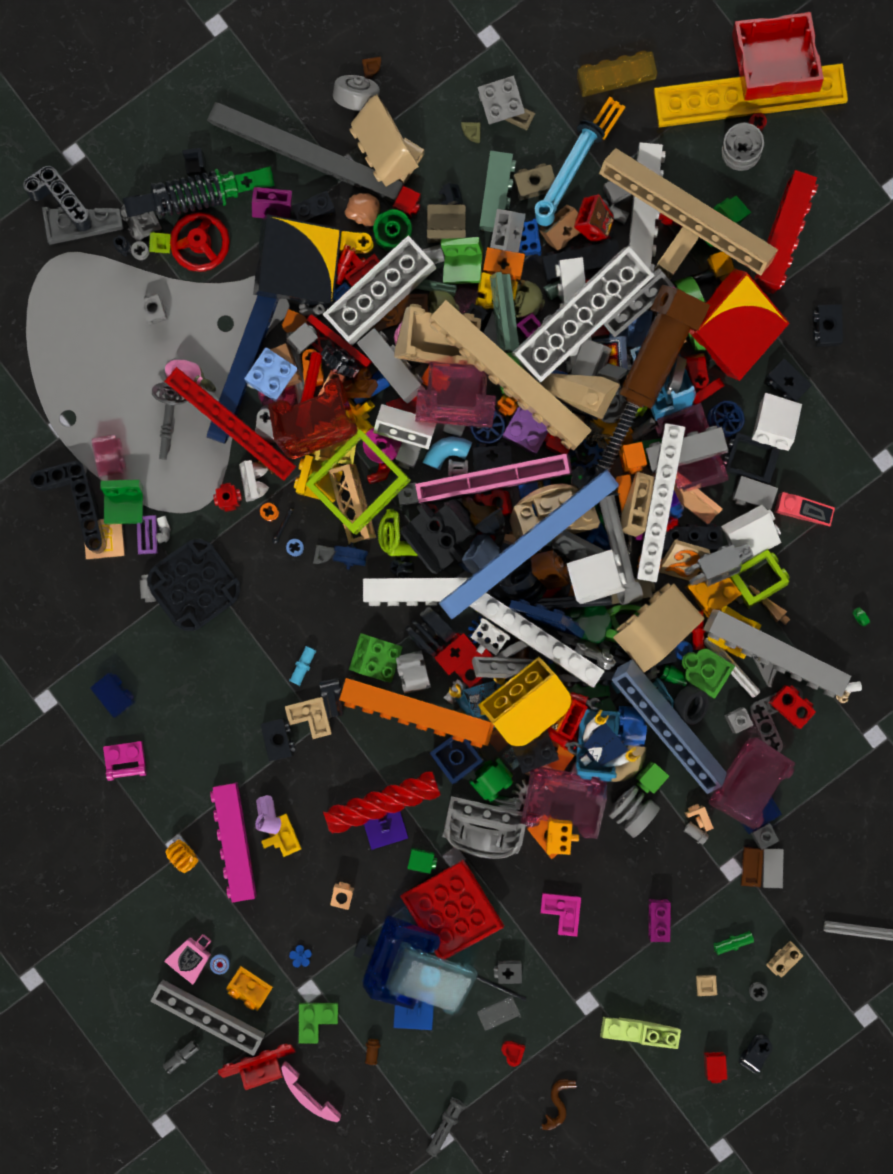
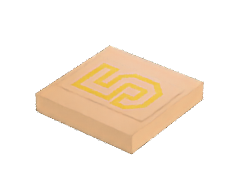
M100 519L106 540V549L102 553L96 554L85 545L86 559L125 556L123 524L106 525L104 519ZM95 521L89 522L87 526L88 530H91L95 527ZM99 539L93 541L92 548L99 546Z

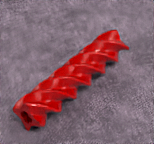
M425 772L418 779L409 778L404 780L400 786L389 785L382 792L373 791L368 793L364 799H351L345 806L334 805L328 812H323L329 831L332 834L347 831L351 826H361L370 819L376 820L384 817L387 813L399 812L406 806H416L424 799H435L441 793L433 773Z

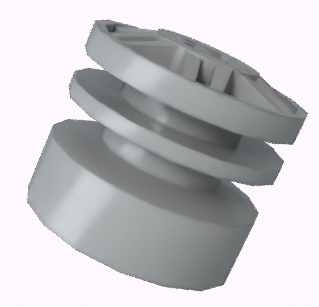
M739 123L728 130L725 134L721 150L722 158L727 166L733 170L744 171L757 164L764 146L763 134L759 128L753 124ZM739 147H740L741 149H742L743 147L746 148V149H745V152H744L743 150H742L741 152H739V151H738Z
M635 785L616 800L608 815L613 819L620 814L616 819L617 824L626 819L627 822L624 830L633 838L648 826L660 810V807L651 799L642 804L641 801L645 794L641 792L635 797L639 790Z

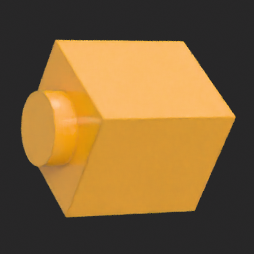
M724 252L710 255L707 259L710 269H713L716 280L721 282L735 269L731 257Z

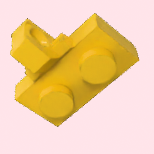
M348 398L334 410L345 425L357 426L358 431L362 430L365 434L373 428L367 420L370 417L368 412L375 407L371 400L361 406L360 404L355 405Z
M287 813L279 816L281 819L279 832L277 834L269 833L270 837L261 841L264 848L274 845L275 849L280 847L283 857L302 849Z

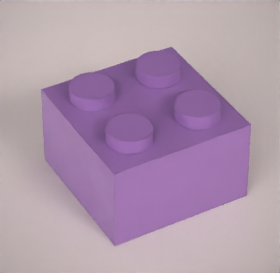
M519 406L502 438L536 456L548 434L547 427L542 422H536L532 418L533 414L531 412L525 411Z

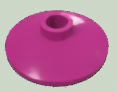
M374 427L366 433L378 447L380 443L386 445L381 450L391 460L397 457L401 441L373 433ZM363 441V449L367 457L374 462L384 463Z

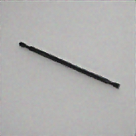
M445 960L441 962L507 994L526 1001L525 997L463 968L448 963Z

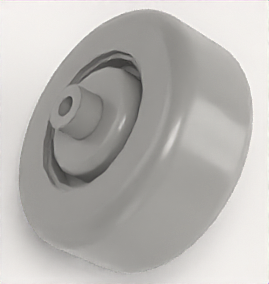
M344 75L337 78L334 83L333 98L339 105L345 108L361 111L371 97L376 94L379 96L380 89L374 81L357 75Z

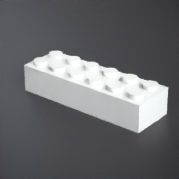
M407 236L324 312L323 315L352 346L436 269V266L419 246Z

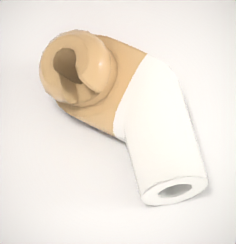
M861 682L848 683L842 697L836 696L837 700L840 703H846L851 692L862 690Z

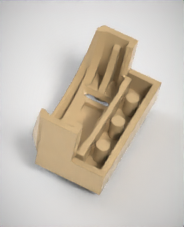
M553 484L539 488L523 497L514 506L509 519L515 539L523 536L543 520V517L548 516L580 489L570 484ZM532 504H534L538 517L535 516ZM592 507L565 530L572 534L597 529L600 521L595 507Z

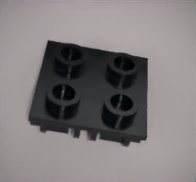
M547 729L526 745H512L523 774L559 760Z

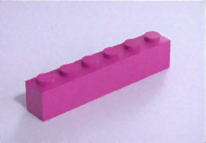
M238 782L214 786L213 791H210L212 803L215 802L216 806L214 819L215 822L218 821L219 823L217 837L218 841H222L223 848H220L221 859L225 860L226 865L223 868L224 878L228 879L229 886L226 887L227 896L231 898L232 903L255 899L257 894Z

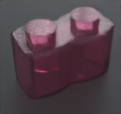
M116 435L93 438L92 446L98 476L106 477L124 473L123 468H126L124 457L120 455V450L122 449L121 439L117 438Z

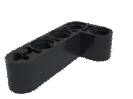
M45 166L24 181V189L31 200L39 201L51 194L79 231H87L91 228L92 220L87 210L53 167Z

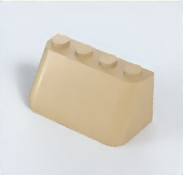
M376 94L371 97L351 122L352 128L349 130L355 139H359L360 142L357 144L362 153L366 152L368 155L365 159L370 167L375 168L376 171L373 172L378 182L382 181L387 187L419 166L379 96Z

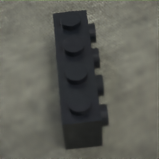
M715 523L705 524V527H697V524H686V527L674 526L673 529H670L665 534L662 553L668 552L674 540L709 549L710 552H717L719 548L723 547L722 527L716 526Z

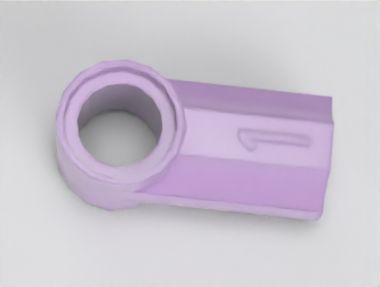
M268 795L259 797L256 800L258 817L255 827L262 832L277 834L281 827V819L276 817L274 801Z

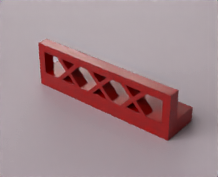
M312 314L307 318L306 324L308 326L311 325L317 330L318 338L316 341H318V345L314 342L311 346L320 353L323 350L320 340H330L333 348L335 344L339 349L343 348L355 358V363H359L364 368H369L372 365L371 360Z

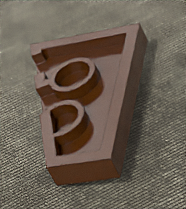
M408 294L377 322L371 330L375 328L377 331H381L401 324L405 309L410 307V304L421 305L422 309L428 312V294Z

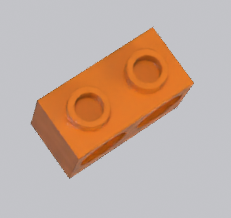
M642 442L625 445L618 450L623 473L628 472L629 475H633L636 472L642 471L647 465Z

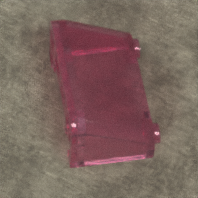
M701 403L657 419L658 425L655 426L659 437L663 436L665 424L685 427L683 438L687 437L688 433L698 431L699 434L706 432L705 429L709 428ZM718 455L678 466V478L675 482L678 490L682 489L683 492L722 483L729 479L722 459Z
M757 737L748 739L727 770L723 786L714 791L709 804L751 829L759 828L764 821L762 817L764 807L781 780L789 779L795 770L793 769L795 762Z
M545 767L532 770L529 773L520 824H524L527 827H535L540 824V820L548 821L549 818L553 820L572 821V826L578 827L579 833L584 838L597 839L607 801V783L597 777H592L591 780L581 779L576 773Z

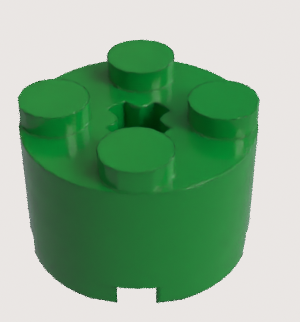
M391 209L381 213L376 218L373 226L376 243L383 250L391 252L407 236L412 239L411 222L402 211ZM393 228H395L396 232L390 234V231H392Z
M498 756L494 757L496 761L492 762V760H489L474 773L477 776L474 780L472 778L469 780V783L484 800L488 799L490 802L497 798L498 792L502 788L507 789L514 782L512 780L513 773Z

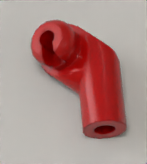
M379 463L377 472L367 475L369 485L386 480L391 469L385 463Z

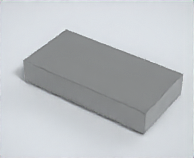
M764 849L763 888H783V849Z

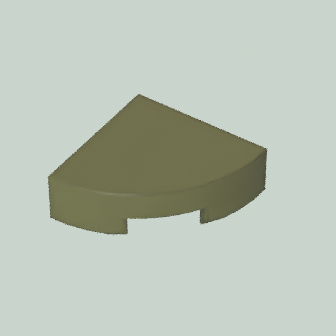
M461 122L464 135L470 141L480 143V123Z

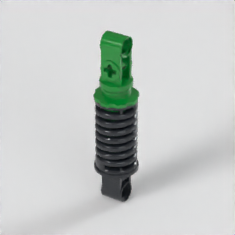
M271 167L256 169L234 175L232 171L221 175L218 169H215V171L209 173V176L206 173H202L201 177L196 174L194 177L188 176L186 179L182 177L179 181L173 179L172 183L168 180L165 182V185L162 182L151 183V193L123 198L127 218L156 211L160 220L165 217L167 212L169 216H173V206L178 215L182 212L181 208L184 213H187L189 211L188 206L191 211H195V204L199 210L203 209L202 203H204L205 208H209L210 203L212 207L217 205L225 206L226 199L231 197L238 198L239 192L253 190L254 187L275 186ZM245 176L251 180L247 188L241 184Z

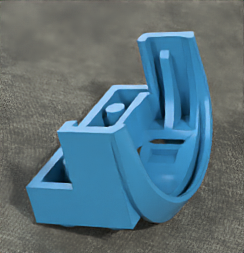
M641 346L630 349L632 362H634ZM686 369L684 370L679 392L675 394V391H672L671 395L666 393L670 378L669 373L653 409H651L656 421L693 409L692 402L696 397V391L694 386H692Z

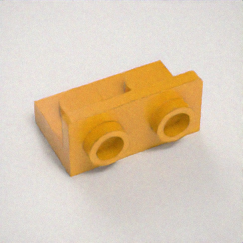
M240 966L226 990L229 991L228 994L232 998H239L244 1001V1005L247 1008L258 1010L273 987Z

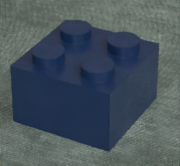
M451 736L430 752V754L450 782L456 784L487 760L476 746L470 745V740L464 739L463 742L453 740V736Z

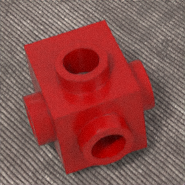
M231 483L219 485L220 488L215 489L216 494H213L215 505H219L220 509H224L227 512L236 510L237 506H241V491L235 485L231 486ZM225 493L230 494V498L228 500H224L223 495Z

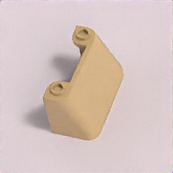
M410 304V307L405 309L395 346V358L453 368L474 366V362L470 358L467 359L460 354V349L457 346L450 345L441 332L437 333L431 328L429 319L433 313L425 312V309H422V306L418 304ZM463 314L480 330V318H474V314Z

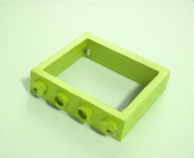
M355 430L348 437L349 441L345 445L341 444L334 451L336 454L331 459L327 458L321 464L322 468L318 472H313L307 478L308 482L306 483L311 491L356 535L411 481L362 430L358 432ZM362 439L398 478L352 523L316 484Z

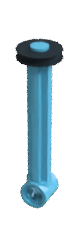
M582 120L577 126V130L580 133L578 140L544 200L539 201L535 205V216L538 224L548 226L553 223L557 206L593 142H602L605 133L597 124ZM544 211L549 212L546 215L541 214Z

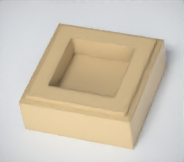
M716 975L696 976L697 996L717 995Z

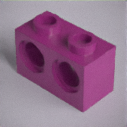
M649 899L648 938L651 942H670L671 903L668 900Z

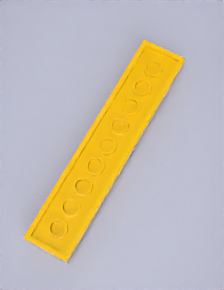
M843 63L821 66L824 77L820 92L744 101L740 77L654 88L658 127L751 116L755 113L766 114L847 103Z

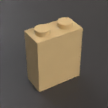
M682 227L657 263L654 271L659 268L671 280L694 247L699 236Z

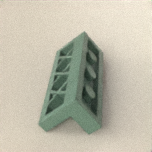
M496 272L490 276L498 347L505 353L513 352L519 347L511 277L510 274Z

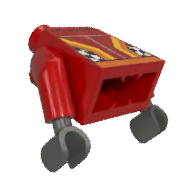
M573 692L569 693L571 704L568 711L547 730L553 741L563 747H568L570 753L578 755L574 752V747L582 748V746L576 742H569V740L573 739L588 708L586 705H589L593 711L599 712V709L594 707L596 703L602 704V702L598 698L589 700V697Z

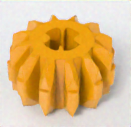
M178 839L176 842H173L166 850L170 863L183 873L190 871L198 862L197 855L182 840Z

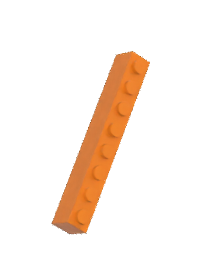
M348 678L345 680L339 699L345 702L344 706L355 709L357 705L363 707V712L373 714L376 711L380 713L379 717L391 720V717L399 718L398 723L408 726L409 722L416 724L418 729L427 731V728L434 729V734L445 737L447 733L453 735V740L460 742L467 739L471 741L470 745L482 748V745L488 746L494 728L492 722Z

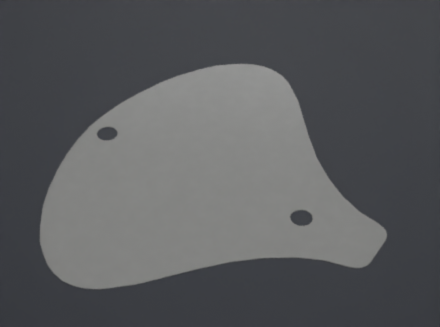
M67 252L50 259L43 266L33 284L27 307L26 339L33 380L43 410L52 428L72 454L102 481L140 480L143 485V505L158 511L172 513L193 512L202 509L214 499L215 489L220 488L219 485L223 482L228 466L232 437L229 436L226 444L207 438V432L211 423L208 417L188 401L184 404L173 405L172 430H170L172 434H170L171 438L168 444L167 460L159 459L160 434H162L160 430H162L161 426H163L166 404L152 396V388L154 385L162 383L167 379L165 366L168 362L187 360L196 363L202 369L205 379L212 381L216 391L207 392L219 401L257 295H253L255 276L235 282L196 283L168 278L103 256L82 252ZM148 294L159 295L168 320L149 325L140 300L144 299V296ZM279 299L266 336L285 318L289 309L287 299ZM151 305L149 312L157 311L158 305ZM228 315L233 319L234 326L230 331L223 332L218 328L217 321L221 316ZM71 410L76 414V422L73 426L65 427L61 424L60 415L63 411Z

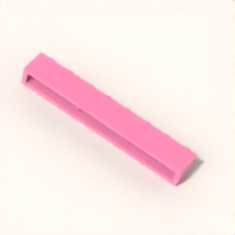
M562 454L415 485L419 503H431L463 495L572 475V467L569 455Z

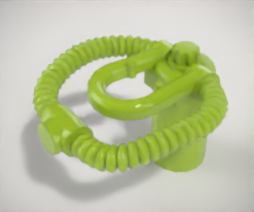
M387 509L378 528V540L381 548L389 556H418L407 541H400L399 513L394 511V509ZM394 518V527L391 522H387L388 519Z

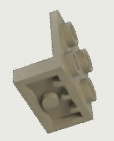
M428 205L427 243H441V239L466 238L465 205Z

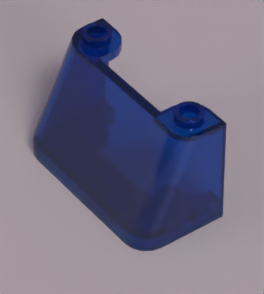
M388 916L383 924L375 950L363 978V988L370 998L413 1010L420 998V993L416 987L428 952L433 953L440 946L439 935L399 918Z

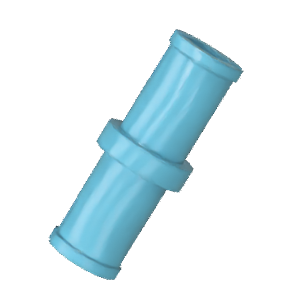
M305 646L299 662L296 661L295 663L297 666L289 680L290 682L301 685L306 671L310 670L309 665L316 653L315 650Z

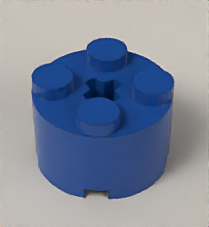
M619 706L618 738L624 745L643 747L647 732L646 721L634 707Z

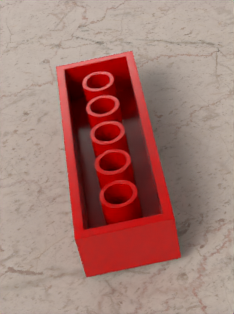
M795 170L787 182L767 243L778 249L764 273L761 276L756 273L754 278L755 283L763 291L774 294L777 289L780 290L786 281L787 275L784 273L791 266L793 261L791 254L796 250L800 240L797 236H799L800 231H803L806 223L803 218L809 213L812 202L809 201L815 195L818 184H815L817 180L815 176Z

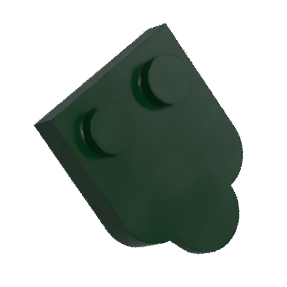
M605 606L573 607L563 611L566 616L572 618V621L579 623V627L585 631L582 638L577 637L583 642L589 640L593 643L602 642L606 637V631L612 626V620Z

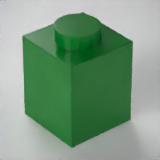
M412 848L408 869L430 874L431 869L435 870L437 858H434V852Z

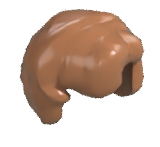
M359 193L349 198L344 212L348 219L355 220L356 223L363 224L364 227L369 228L374 226L381 208L376 197L368 193Z

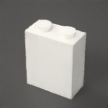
M765 393L759 405L752 440L789 451L795 439L802 404Z
M763 505L721 526L729 546L734 545L736 548L749 544L753 557L781 543L779 535H781L780 530L773 523L775 517L770 509L767 510Z
M612 549L567 563L575 597L580 604L625 591L624 584H627L624 573H620L619 566L622 565L619 555L615 554Z

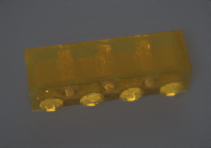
M640 51L630 57L623 55L614 61L603 60L593 66L586 64L577 71V79L582 97L654 80L657 76L652 51Z

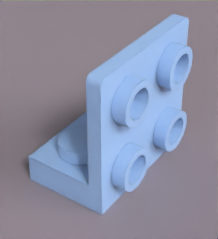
M265 348L244 379L247 384L279 404L283 398L281 393L296 373L297 367L270 349Z

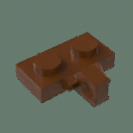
M368 367L361 368L354 380H346L342 384L337 395L339 398H370L378 387V383L376 380H371L373 374H371Z

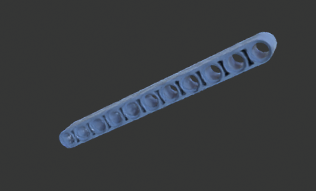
M607 469L600 473L439 602L440 606L451 619L456 617L619 486L617 481Z

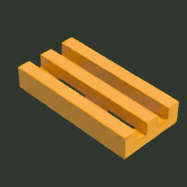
M611 97L608 98L593 123L597 124L611 104L612 108L599 126L603 129L615 109H619L604 132L605 136L602 138L604 140L625 109L624 105H620L619 102L614 101Z

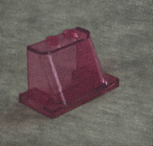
M429 362L427 390L418 389L415 421L492 428L496 396L486 395L487 373L479 371L474 365Z

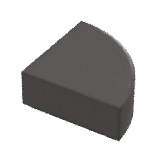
M317 545L313 564H322L330 560L334 555V548Z

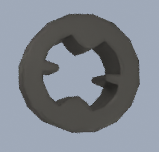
M755 982L750 985L749 994L754 1000L762 1001L767 997V988L762 983ZM762 987V995L757 994L754 996V989Z

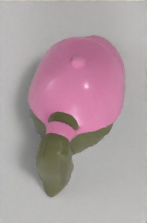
M173 360L166 364L165 374L167 377L178 367L205 391H216L212 381L205 379L202 369L196 363L187 360Z

